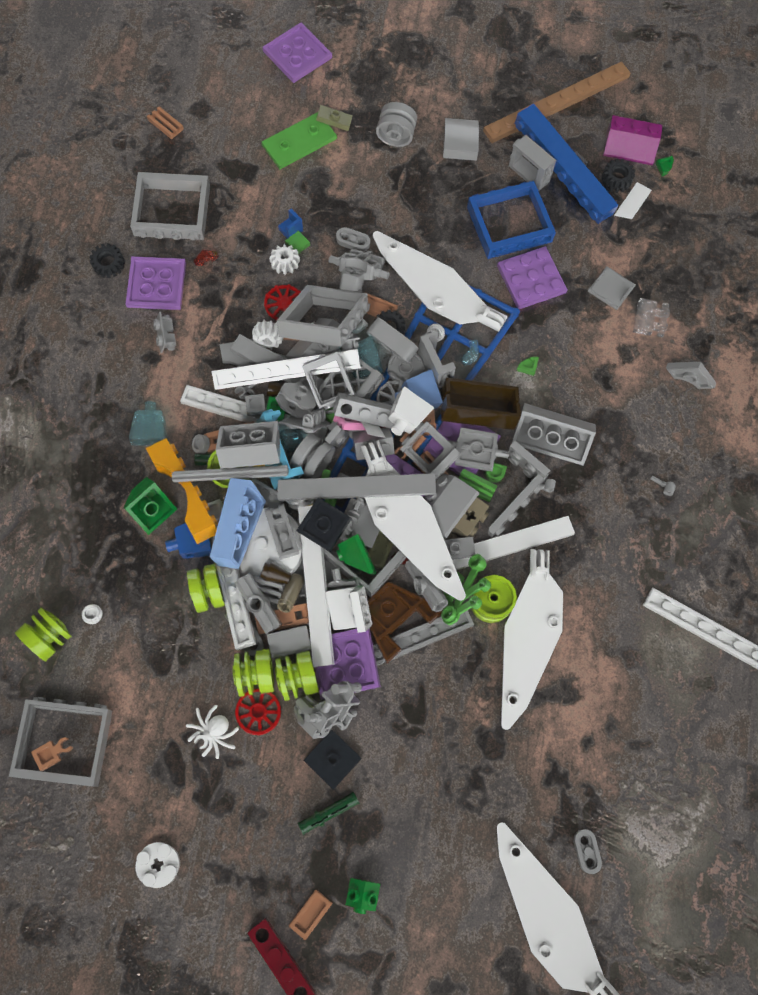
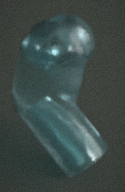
M478 340L469 341L470 350L461 358L463 365H471L478 359Z

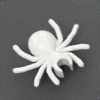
M214 705L209 710L205 723L200 715L199 708H196V714L201 726L186 724V727L200 731L192 734L188 738V742L195 738L194 743L196 744L198 740L203 739L204 745L200 749L207 747L202 753L203 757L208 754L214 745L216 759H219L217 742L227 748L235 749L234 745L227 744L220 739H226L234 735L239 730V727L223 735L229 726L228 719L225 716L217 715L209 721L212 712L218 706Z

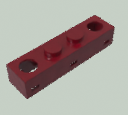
M267 917L247 932L287 995H294V991L298 987H304L307 995H316L315 990ZM261 928L266 929L269 933L268 940L263 943L256 939V932Z

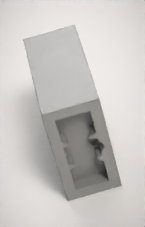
M525 135L514 142L509 167L526 182L534 181L539 191L550 182L556 160Z
M339 351L302 365L319 409L324 407L326 410L334 407L337 395L323 400L311 370L333 361H337L348 391L343 392V394L355 395V390Z

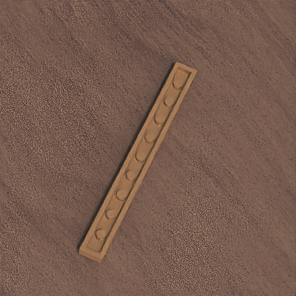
M621 61L533 104L546 118L629 78L631 73ZM527 107L485 126L483 132L490 142L494 143L519 131L514 123L517 114Z

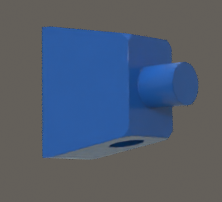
M186 523L174 528L176 538L165 541L168 552L179 550L181 557L184 559L210 556L212 550L210 539L199 544L196 543Z

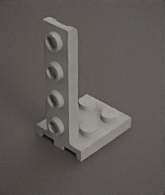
M516 441L510 445L508 459L513 465H519L527 477H533L534 479L489 527L488 535L491 538L495 534L499 536L506 528L504 527L505 523L508 520L512 522L518 515L516 511L520 507L525 508L531 501L529 497L533 493L537 494L544 485L542 484L546 481L548 473L551 471Z

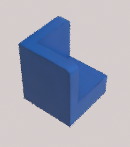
M292 209L288 210L289 218L278 225L279 231L287 239L297 231L303 232L302 219Z

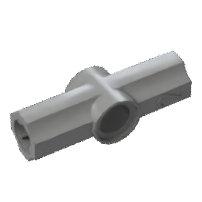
M410 560L407 561L405 567L414 580L416 592L424 596L432 611H442L448 605V600L441 589L437 588Z
M248 573L239 578L235 584L246 601L247 609L255 615L264 632L269 634L279 628L282 623L272 609L269 598L263 594L252 574ZM257 598L261 601L260 609L255 604Z

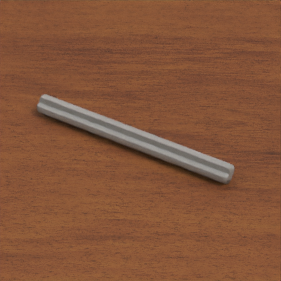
M287 465L174 471L172 472V481L189 482L226 480L230 478L287 476L289 469Z

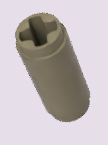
M291 575L278 600L277 607L280 611L288 613L293 609L304 585V578L301 575Z

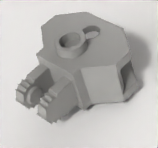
M303 377L296 383H284L275 398L280 408L295 418H303L304 415L312 412L317 404L310 385L308 387L304 385L305 378Z

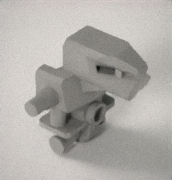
M351 249L350 253L345 252L340 257L332 255L329 257V263L339 266V271L341 272L340 290L362 292L364 280H374L376 277L389 278L390 273L382 270L385 258L373 255L372 251L363 252Z
M348 681L333 684L331 689L322 693L326 700L317 703L310 695L299 698L295 701L296 705L294 706L297 723L313 739L324 738L334 725H337L341 730H345L352 718L357 716L356 709L350 708L352 705H359L360 703L354 692L359 693L361 691V684L359 682L351 684Z

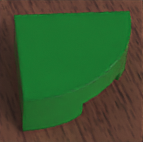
M673 156L657 159L655 164L661 177L670 172L674 162Z

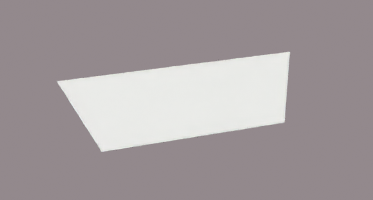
M637 182L614 216L632 219L652 190Z
M362 422L368 435L385 438L379 426Z

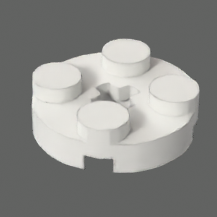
M163 842L149 844L137 855L136 873L139 880L145 886L161 888L170 884L175 879L180 868V857L176 849L169 844ZM157 858L158 861H163L164 863L159 872L152 867Z

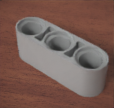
M379 317L366 331L373 340L406 364L419 350L417 345Z

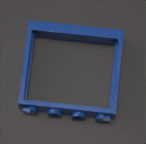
M534 181L507 186L496 191L491 190L480 195L475 194L468 199L467 209L487 259L553 242L556 232ZM529 195L543 229L492 243L479 207Z

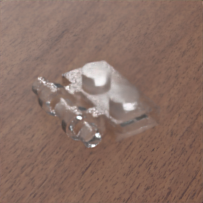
M640 298L637 305L633 332L651 336L653 330L658 331V337H664L665 331L668 328L667 318L670 315L669 303H663L662 308L659 309L657 308V301ZM655 316L660 317V321L658 323L654 322Z

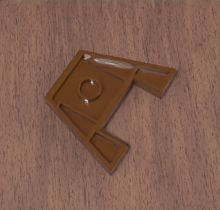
M391 582L386 583L368 599L372 620L370 631L386 664L401 652V648L389 635L415 611L429 624L442 613V611H432L424 598Z

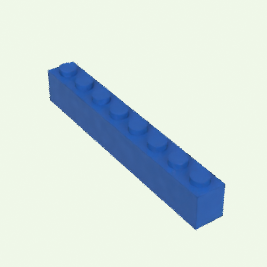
M535 104L519 112L514 123L516 128L556 160L553 171L557 174L558 179L567 186L569 192L577 198L579 204L586 209L589 216L599 224L613 215L618 207L617 202Z

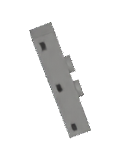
M338 392L333 407L334 416L390 429L394 425L388 419L393 405ZM350 404L352 410L351 412L341 410V406Z

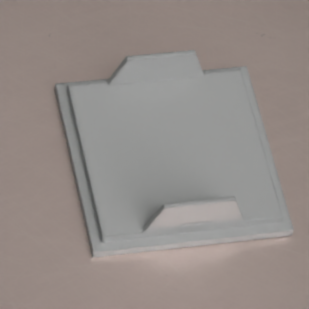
M606 266L588 292L615 310H618L636 284Z

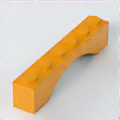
M167 438L146 448L159 473L166 474L172 478V472L184 471L183 468L186 465L181 457L177 458L176 454H178L174 443L169 444ZM193 481L178 482L187 494V513L184 521L194 540L199 544L215 536L217 531L215 526L218 525V522L214 515L210 516L207 511L210 508L206 500L201 501L200 496L202 494L198 486L193 487L191 483Z

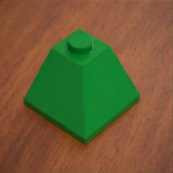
M148 477L144 478L131 490L123 507L148 535L177 510L156 483Z
M359 534L338 544L339 549L336 552L340 561L344 560L345 564L369 574H376L366 546Z

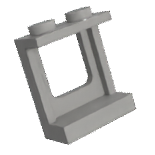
M426 421L425 424L421 422L415 428L416 433L412 437L408 436L401 443L403 447L400 450L409 456L426 474H435L437 480L462 454L429 422ZM425 432H428L444 448L443 452L431 464H427L412 449L413 444Z

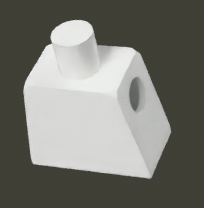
M404 386L396 396L388 416L389 421L394 423L391 431L398 436L403 431L410 434L434 407Z

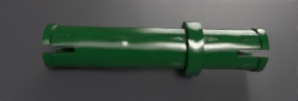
M351 792L324 809L314 811L313 815L298 822V826L302 834L305 835L318 826H325V822L360 803L355 793Z

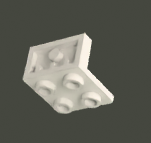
M364 585L328 590L326 592L333 630L357 628L359 633L366 632L372 626Z

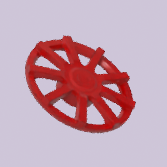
M290 284L274 286L265 295L264 307L267 314L273 319L278 320L276 315L279 311H285L293 302L292 299L297 297L301 291ZM279 289H286L285 295H282ZM290 290H293L294 292H296V293H294L293 295H291L290 297H288V294H289V291H290ZM277 291L279 298L272 296L271 294ZM269 298L276 301L275 303L267 304ZM278 306L275 312L271 314L269 308Z
M259 688L254 689V692H260ZM248 691L245 693V696L240 697L236 704L235 717L238 725L245 732L252 735H263L276 727L281 717V705L272 692L266 693L272 697L266 704L262 703L265 693L260 695L258 703L255 702L252 695H249ZM246 696H249L252 706L241 702ZM276 702L277 710H267L269 705ZM239 707L248 709L249 713L239 716ZM267 714H277L274 723L266 717ZM251 717L247 727L240 721L241 719ZM261 720H265L270 727L262 731ZM254 721L258 722V731L249 730Z

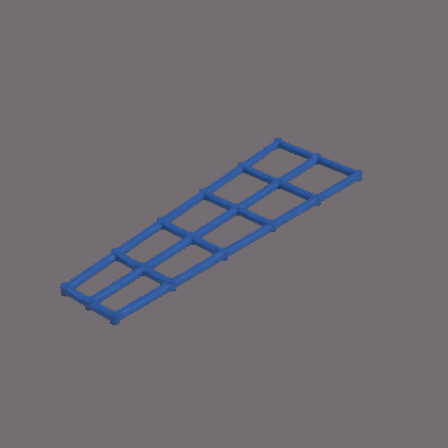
M469 285L480 299L510 314L487 348L458 334L463 324L455 323L452 330L441 325L445 330L447 338L437 353L440 361L453 340L482 354L465 378V380L473 381L510 326L519 316L520 310L482 292L481 289H476ZM423 302L404 335L409 340L419 322L427 326L439 324L423 315L427 309ZM388 366L383 374V382L379 385V387L376 389V391L372 394L370 400L377 402V393L379 389L386 382H388L390 378L387 372ZM441 414L435 421L437 426L436 430H438L441 424L444 422L441 421ZM431 435L424 436L426 438L425 442L416 451L419 456L432 439ZM350 437L331 471V478L337 477L347 457L366 467L362 476L367 474L369 467L366 459H356L355 452L351 451L353 440ZM409 458L407 463L413 466L412 463L414 461L411 458ZM351 498L346 500L342 508L338 505H335V508L344 513Z

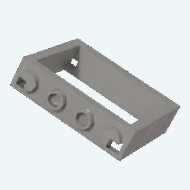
M138 172L130 226L133 235L142 238L204 240L210 191L208 176ZM144 189L201 192L197 225L140 222Z
M307 285L278 318L279 337L341 347L348 340L352 331L356 329L358 323L362 321L366 312L369 311L368 293ZM313 304L351 310L338 328L299 322Z
M323 548L324 558L334 567H340V572L348 579H359L360 586H365L366 594L369 597H372L407 558L399 550L372 582L367 585Z
M34 697L33 700L25 699L9 777L98 787L113 711L107 709V705L95 704L94 707H87V703L74 701V705L66 704V700L54 699L53 703L45 702L46 698ZM36 709L102 716L91 777L24 769Z

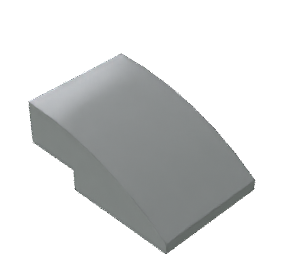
M445 118L443 158L477 161L479 149L478 120Z

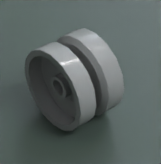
M390 102L385 104L381 109L380 120L376 128L378 138L382 142L394 147L409 145L413 139L417 123L416 112L404 103Z
M310 433L295 450L289 466L291 469L301 466L304 471L303 476L306 479L319 478L331 462L335 453V447L328 442L322 443L319 436Z

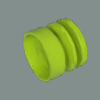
M40 607L37 611L43 618L40 620L33 614L31 618L36 625L32 627L24 623L15 631V634L33 653L46 662L56 653L51 644L56 642L63 646L64 642L59 636L62 635L69 640L72 635L57 616Z
M270 649L256 650L255 660H251L249 653L245 652L244 662H242L240 653L234 654L233 679L239 697L245 696V686L248 687L249 695H253L254 685H258L261 694L275 692Z
M310 651L297 653L295 664H292L289 656H285L287 666H283L281 658L275 659L276 680L279 691L282 693L285 701L290 700L289 690H293L295 699L298 698V688L301 687L306 696L319 693Z

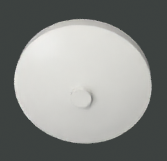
M263 508L238 569L240 577L248 573L260 577L265 562H272L285 571L290 572L291 575L294 574L301 564L303 555L301 534L296 531L299 524L293 517L287 514L299 554L280 560L264 509L267 508ZM281 515L273 517L274 520L281 518ZM256 582L259 586H269Z

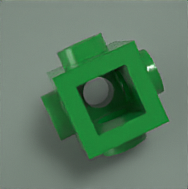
M350 878L345 905L353 907V912L366 914L367 910L376 911L380 884Z

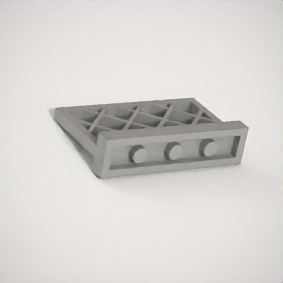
M360 359L361 368L346 371H356L357 380L351 381V383L357 384L358 390L352 396L369 400L383 382L384 377L376 369L374 370ZM367 369L371 372L366 379H360L359 370ZM341 371L331 372L318 388L321 396L324 389L332 388V396H335V387L345 386V392L348 391L345 381L334 384L335 375L341 374ZM346 404L341 410L351 412L352 406ZM333 410L326 411V414L334 413ZM333 421L331 425L328 424L325 427L331 431L338 422Z

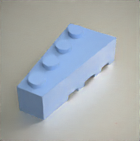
M230 478L210 553L211 559L218 566L239 569L266 503V500L251 480Z

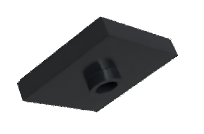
M317 498L296 531L328 552H331L352 518L322 499Z
M331 730L303 761L334 790L362 758Z

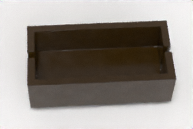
M446 377L441 389V399L443 402L441 404V421L509 430L516 428L521 418L519 387Z

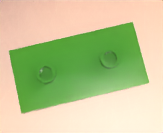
M318 112L261 142L263 148L279 170L337 139V135L328 124L316 121Z

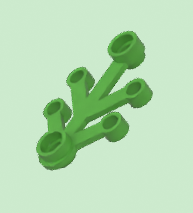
M474 554L468 562L469 567L472 569L463 584V589L466 594L464 600L472 596L469 601L462 604L464 600L459 601L456 599L453 604L455 598L443 592L448 600V605L443 609L441 617L447 625L456 623L460 615L470 608L479 609L482 605V600L474 594L480 590L487 592L491 588V582L486 578L480 579L477 584L471 587L478 572L483 571L487 565L486 560L480 554ZM457 572L462 584L464 582V576Z

